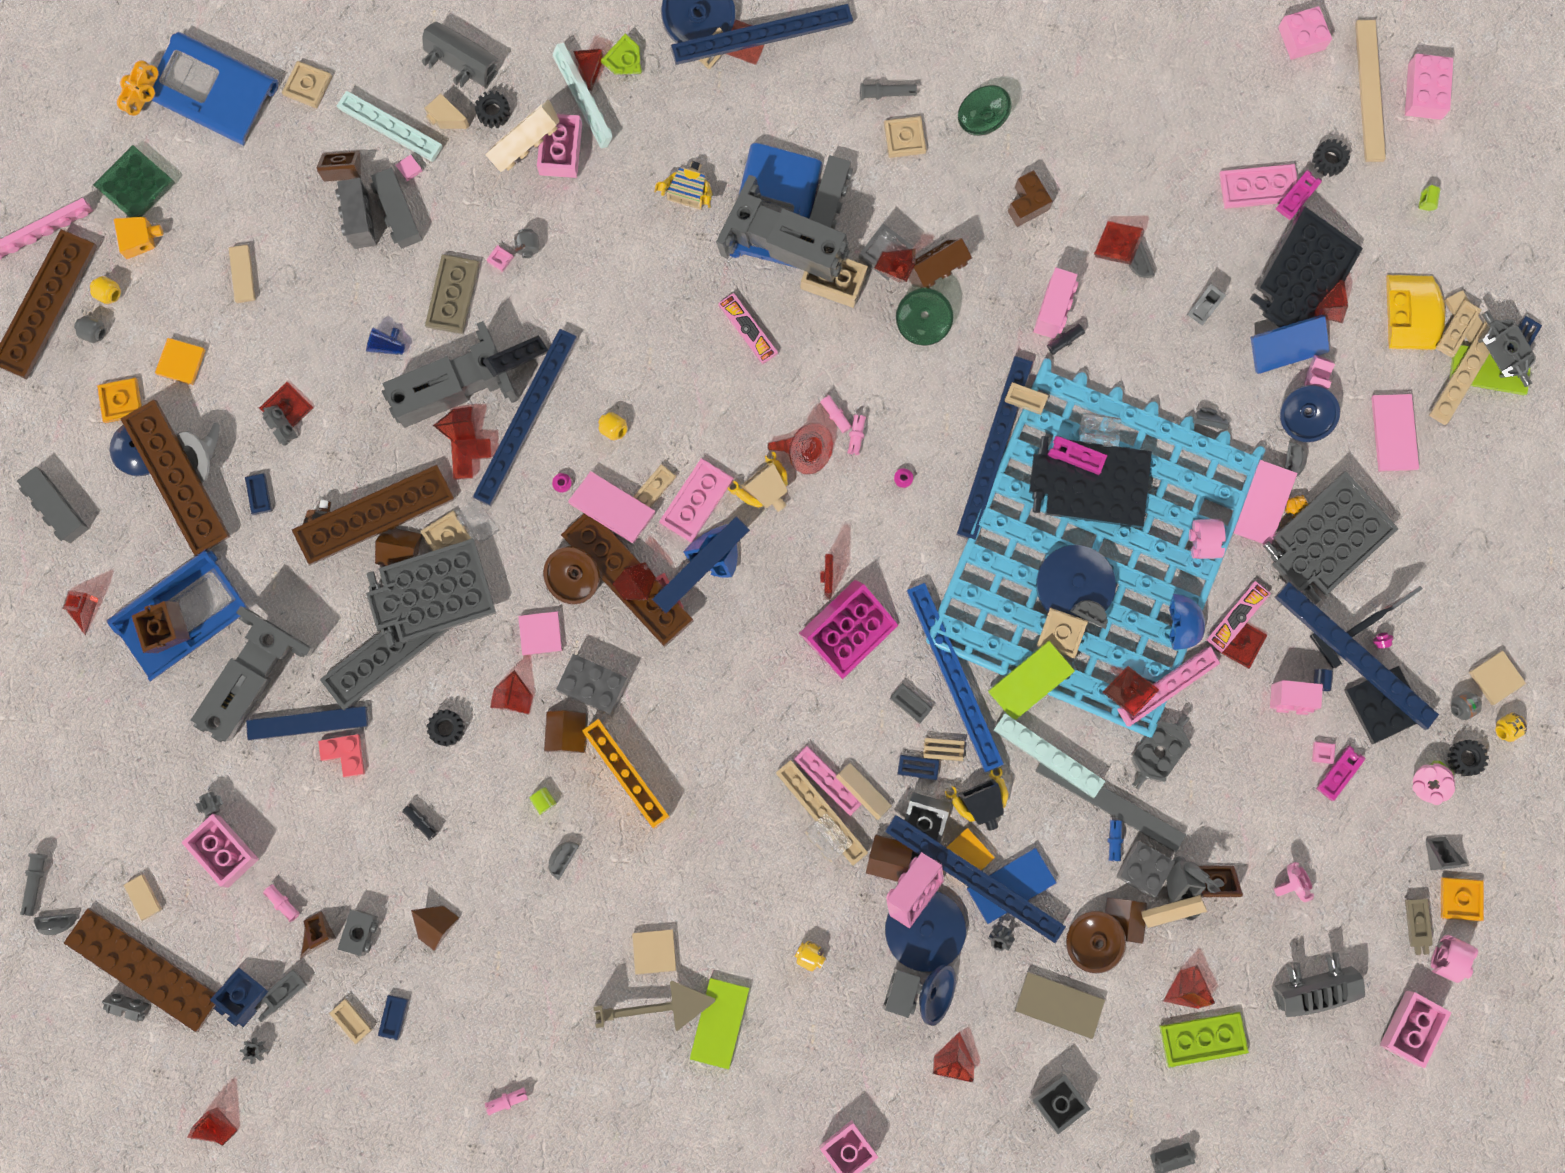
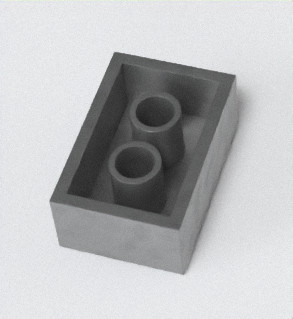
M354 178L337 181L338 189H335L337 200H340L341 207H338L340 218H343L344 224L341 225L343 236H346L347 242L351 243L354 249L377 245L369 193L362 180Z
M572 654L556 690L561 694L613 716L629 680L627 677Z

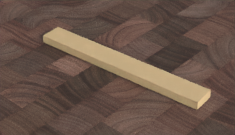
M1357 20L1355 29L1365 162H1384L1386 158L1376 20Z

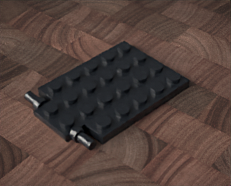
M1306 206L1301 207L1256 288L1269 297L1270 301L1262 299L1255 293L1251 295L1250 300L1259 306V309L1263 311L1262 315L1278 327H1284L1319 315L1326 316L1363 248Z
M1041 436L1040 449H1038L1037 454H1033L1029 493L1032 494V499H1034L1033 513H1040L1041 501L1044 500V496H1047L1045 515L1135 528L1144 527L1152 451L1069 440L1107 455L1101 473L1098 475L1048 456L1049 437ZM1061 447L1060 451L1063 453H1065L1067 450V448Z

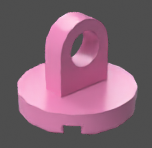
M1291 863L1287 866L1290 881L1273 888L1276 896H1281L1295 890L1303 902L1313 900L1314 893H1310L1312 883L1304 868L1298 867L1299 863Z

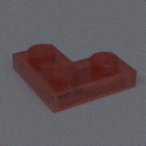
M490 439L451 440L453 480L473 479L472 460L492 459Z

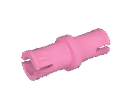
M829 395L821 400L820 403L830 415V420L836 423L842 434L848 431L852 425L843 415V410L838 408L831 396Z
M854 415L852 431L849 432L848 454H860L861 440L864 439L865 416L860 415L858 417V415Z
M273 884L264 890L263 894L274 904V908L277 911H281L289 922L294 921L300 915V912L289 902V898L283 896Z
M522 1087L509 1094L503 1093L502 1097L486 1102L485 1108H487L488 1115L490 1116L505 1108L507 1110L511 1109V1106L528 1100L525 1088Z

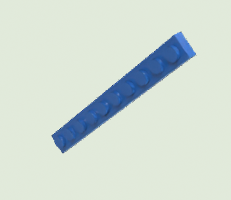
M923 583L906 591L924 634L929 640L931 650L984 772L1004 765L926 584ZM935 618L943 635L937 633L935 641L937 644L947 643L951 653L937 648L933 642L929 631L935 625Z

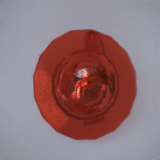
M809 423L802 426L793 437L769 442L767 448L768 450L788 453L790 463L796 471L802 474H814L828 463L832 455L833 440L827 427L819 423Z

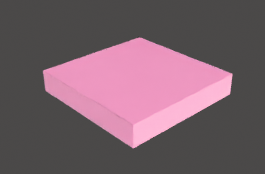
M558 611L518 616L523 656L562 651Z

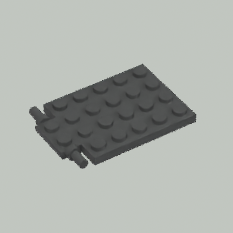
M1344 471L1273 536V539L1284 549V553L1280 550L1277 551L1269 541L1263 547L1274 561L1272 566L1282 577L1304 595H1308L1317 604L1321 598L1313 590L1312 582L1325 595H1328L1398 530V527L1356 481Z
M473 538L379 568L384 586L382 588L377 583L374 571L366 573L370 585L368 587L369 592L366 593L376 629L381 631L382 636H385L388 648L396 646L392 634L394 633L393 626H396L400 643L403 644L497 613Z

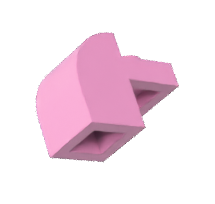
M1314 355L1305 378L1304 386L1317 385L1329 389L1331 384L1329 377L1335 363L1332 360Z

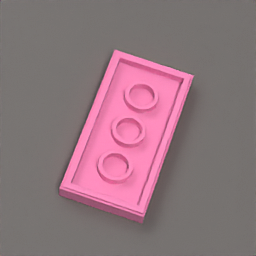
M1295 164L1226 170L1219 173L1225 209L1280 204L1298 182Z
M1412 394L1373 395L1371 400L1378 472L1418 470L1419 462Z
M701 458L659 523L692 543L728 490L727 487H730L734 478Z
M1259 460L1233 534L1263 545L1267 541L1272 544L1273 536L1277 531L1297 473Z
M591 471L568 501L573 507L633 544L655 515L653 509Z

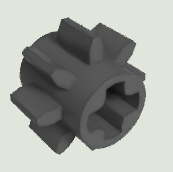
M214 792L199 796L200 801L196 803L198 813H204L205 816L220 812L219 806L223 805L221 796L214 795Z
M995 926L988 937L989 940H992L991 946L998 951H1003L1004 949L1009 951L1015 941V938L1011 937L1012 931L1005 926L999 928Z
M257 1037L252 1038V1043L248 1040L244 1041L245 1047L240 1050L245 1056L242 1060L250 1059L251 1064L256 1063V1058L259 1061L264 1060L262 1055L268 1051L263 1046L265 1041L257 1042ZM252 1047H256L255 1054L251 1053L253 1051Z

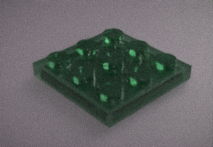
M132 145L93 186L131 218L142 217L175 182Z

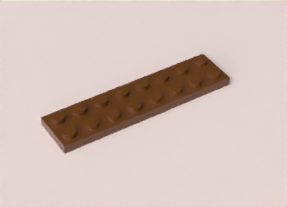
M60 229L0 342V369L26 380L28 379L97 248L95 243Z
M152 400L122 417L123 425L194 556L230 538V534L158 401Z
M434 465L291 530L308 565L311 566L452 502L454 497L438 465Z
M584 513L561 534L571 547L584 550L594 559L603 582L664 647L694 621L678 603L665 613L652 600L663 589L662 585L606 526Z
M91 908L86 909L64 941V944L194 1032H199L216 1006L210 1001L215 995V991Z

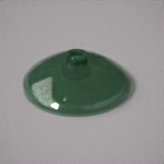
M996 85L983 86L971 92L963 100L958 110V122L961 128L966 133L974 136L987 135L1000 128L1008 119L1012 109V101L1008 92Z
M931 288L915 289L906 294L900 301L896 311V324L902 336L909 342L921 346L932 345L941 341L949 333L953 324V309L949 300L941 292ZM926 311L929 315L922 317L921 313Z

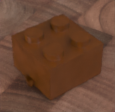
M163 601L154 606L144 607L145 610L132 615L143 653H159L190 639L179 602Z

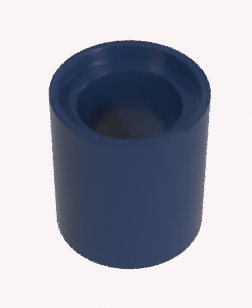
M1315 669L1313 683L1323 684L1322 691H1331L1333 671Z

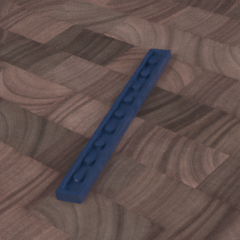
M844 4L672 44L670 48L675 65L850 25L853 23V18L849 5Z
M559 329L473 495L475 500L490 507L492 506L578 339L577 336L562 329Z
M1017 356L1013 358L961 518L957 536L976 540L1018 409L1017 406L1006 403L1005 399L1012 382L1025 387L1033 361ZM977 517H978V521H977V524H976L974 533H973V535H972V534H970V533H971L972 528H973V526H974V524H975V521H976V519H977Z
M1290 582L1282 587L1274 597L1422 729H1429L1439 716L1432 707Z
M894 815L884 832L919 855L922 852L940 863L945 872L1056 944L1066 928L1065 925L899 816Z

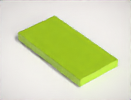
M1461 345L1452 358L1449 380L1469 346ZM1491 354L1488 355L1471 384L1473 387L1525 396L1528 394V386L1524 387L1520 377H1499L1502 372ZM1530 367L1529 370H1528L1529 372L1526 373V374L1528 375V377H1530V369H1531V367Z
M1048 640L990 688L988 692L1008 716L1016 720L1074 673L1075 670Z
M710 978L706 995L714 998L715 1002L701 1012L690 1060L729 1070L749 992L748 987Z
M1240 1012L1159 1026L1166 1063L1169 1068L1249 1053Z

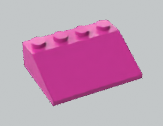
M854 580L799 634L841 679H844L898 624L863 583Z

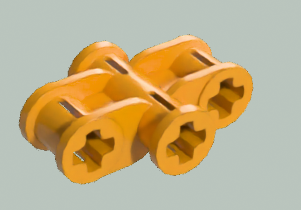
M139 60L134 64L130 75L128 74L121 78L120 86L122 91L117 98V106L120 110L126 111L131 116H136L141 112L144 103L154 98L155 90L153 85L158 78V70L155 66L149 65L146 61Z

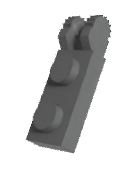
M295 969L270 988L269 992L255 1007L256 1010H259L265 1003L269 1007L258 1018L260 1022L278 1011L307 986Z

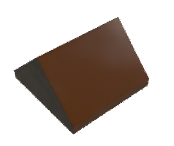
M360 151L322 153L316 167L317 172L324 182L354 178L361 179Z
M395 528L379 534L375 541V564L388 566L418 556L422 534Z
M565 710L546 712L544 752L584 753L585 734L582 730L586 728V713Z
M875 834L866 874L898 882L900 876L908 871L913 850L896 839Z
M1198 866L1210 876L1211 880L1221 879L1224 883V886L1218 887L1221 891L1211 893L1205 883L1206 888L1200 894L1201 897L1243 896L1234 866Z
M1107 898L1105 913L1114 917L1121 924L1125 932L1126 942L1143 944L1145 921L1141 912L1147 910V903Z

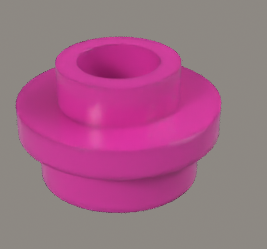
M899 469L894 475V482L901 488L909 487L913 482V474L908 469ZM906 475L907 480H901L900 476Z
M557 474L552 480L554 490L559 493L567 492L571 488L572 482L567 474ZM565 480V484L562 486L558 485V482Z
M1386 632L1379 633L1373 639V643L1376 644L1377 648H1387L1393 645L1392 641L1394 638Z

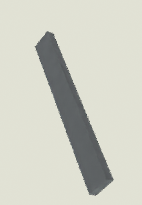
M1042 763L1038 765L1035 771L1174 852L1178 851L1186 834L1103 786L1095 798H1092Z

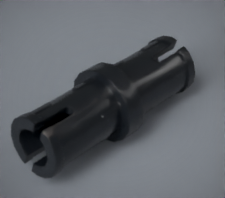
M1077 324L1066 333L1062 332L1059 338L1047 345L1050 353L1055 355L1064 347L1071 346L1074 340L1085 334L1083 327Z
M412 803L403 809L402 813L412 821L413 827L419 829L429 841L439 833L429 823L428 817L422 815Z

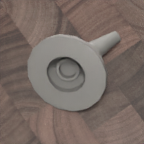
M214 423L208 435L201 440L190 431L180 432L176 436L201 483L207 479L210 472V459L213 456L219 438L220 425L218 423Z

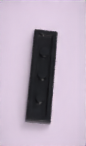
M538 335L489 356L483 362L492 376L496 377L545 355L548 352V348Z

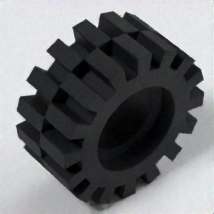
M493 90L489 91L490 94L488 95L484 92V97L480 95L478 97L479 101L476 100L475 111L480 123L483 122L485 127L489 125V128L492 129L493 125L496 128H499L498 124L500 123L502 126L505 125L504 120L508 122V116L511 114L507 99L503 94L500 95L498 91L495 94ZM491 104H497L500 107L499 112L495 115L486 113V108Z
M1328 139L1319 145L1312 159V163H1315L1314 168H1319L1318 173L1323 171L1324 176L1329 173V177H1332L1334 174L1336 176L1344 170L1350 160V156H1348L1350 150H1345L1348 146L1346 144L1342 146V141L1336 143L1337 139H1333L1332 142ZM1325 153H1334L1338 158L1337 163L1328 162L1325 159Z
M439 710L438 713L432 714V718L428 719L429 724L426 726L428 728L427 734L438 745L446 747L455 745L457 741L461 740V736L464 735V721L453 711ZM445 720L453 724V731L447 736L441 735L438 730L439 724Z
M1476 740L1459 741L1453 744L1454 747H1450L1449 751L1451 753L1447 754V757H1450V760H1447L1448 764H1452L1450 768L1456 770L1455 773L1461 774V776L1478 775L1485 770V766H1488L1486 760L1489 759V756H1485V753L1488 751L1487 749L1483 750L1484 745L1478 744ZM1466 750L1472 752L1475 757V761L1471 766L1465 765L1461 760V755Z

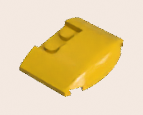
M1387 275L1389 349L1435 350L1444 332L1446 312L1442 292L1434 277Z

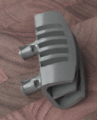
M433 22L424 29L422 36L423 50L428 53L422 59L424 66L429 64V69H431L440 60L459 72L453 78V82L455 85L460 83V88L469 79L486 89L498 73L495 70L497 66L494 64L498 58L472 40L441 23Z
M1332 952L1333 959L1330 955H1325L1329 968L1328 972L1302 979L1300 964L1293 962V967L1289 964L1286 965L1290 981L1272 987L1278 1009L1285 1011L1286 1017L1303 1016L1334 1009L1364 998L1365 984L1362 975L1352 966L1341 969L1339 953Z

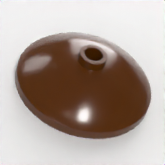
M571 546L562 547L550 554L545 562L543 569L544 582L549 592L556 599L567 604H581L589 600L596 593L600 582L599 569L594 559L584 550ZM575 569L578 570L579 575L574 572Z
M1099 911L1087 912L1079 916L1070 926L1066 938L1067 951L1073 963L1080 969L1094 974L1105 973L1116 967L1124 956L1126 950L1125 932L1121 924L1111 915ZM1102 940L1103 946L1099 947L1098 943Z

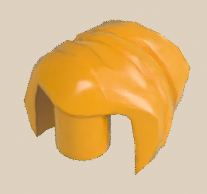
M1304 495L1288 498L1285 512L1292 513V518L1308 505Z

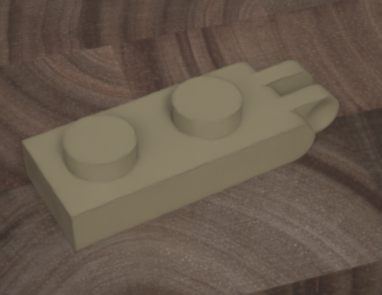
M1428 899L1405 900L1410 946L1414 947L1416 955H1421V947L1423 954L1429 955V946L1433 945Z

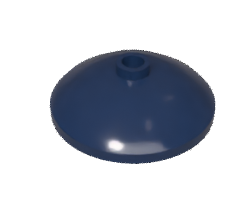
M1306 385L1295 389L1285 398L1280 409V421L1284 430L1289 436L1301 442H1315L1324 439L1333 432L1340 418V406L1336 397L1328 389L1317 385ZM1306 408H1311L1309 413L1304 412Z
M120 426L110 442L109 452L112 462L125 474L131 476L149 475L150 473L136 447H132L133 441L125 426Z
M944 964L937 967L922 985L919 1007L921 1017L927 1025H937L946 1015L953 1000L956 975L954 969L949 965Z

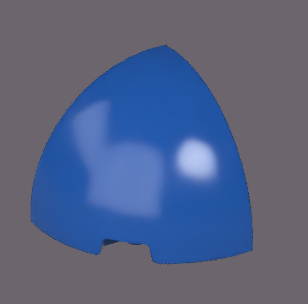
M728 524L704 533L689 544L683 551L688 560L691 561ZM737 544L710 570L712 576L730 578L734 575L738 558Z
M1173 594L1169 607L1173 620L1169 639L1173 650L1187 649L1197 645L1204 637V614L1201 607L1194 600L1183 595Z

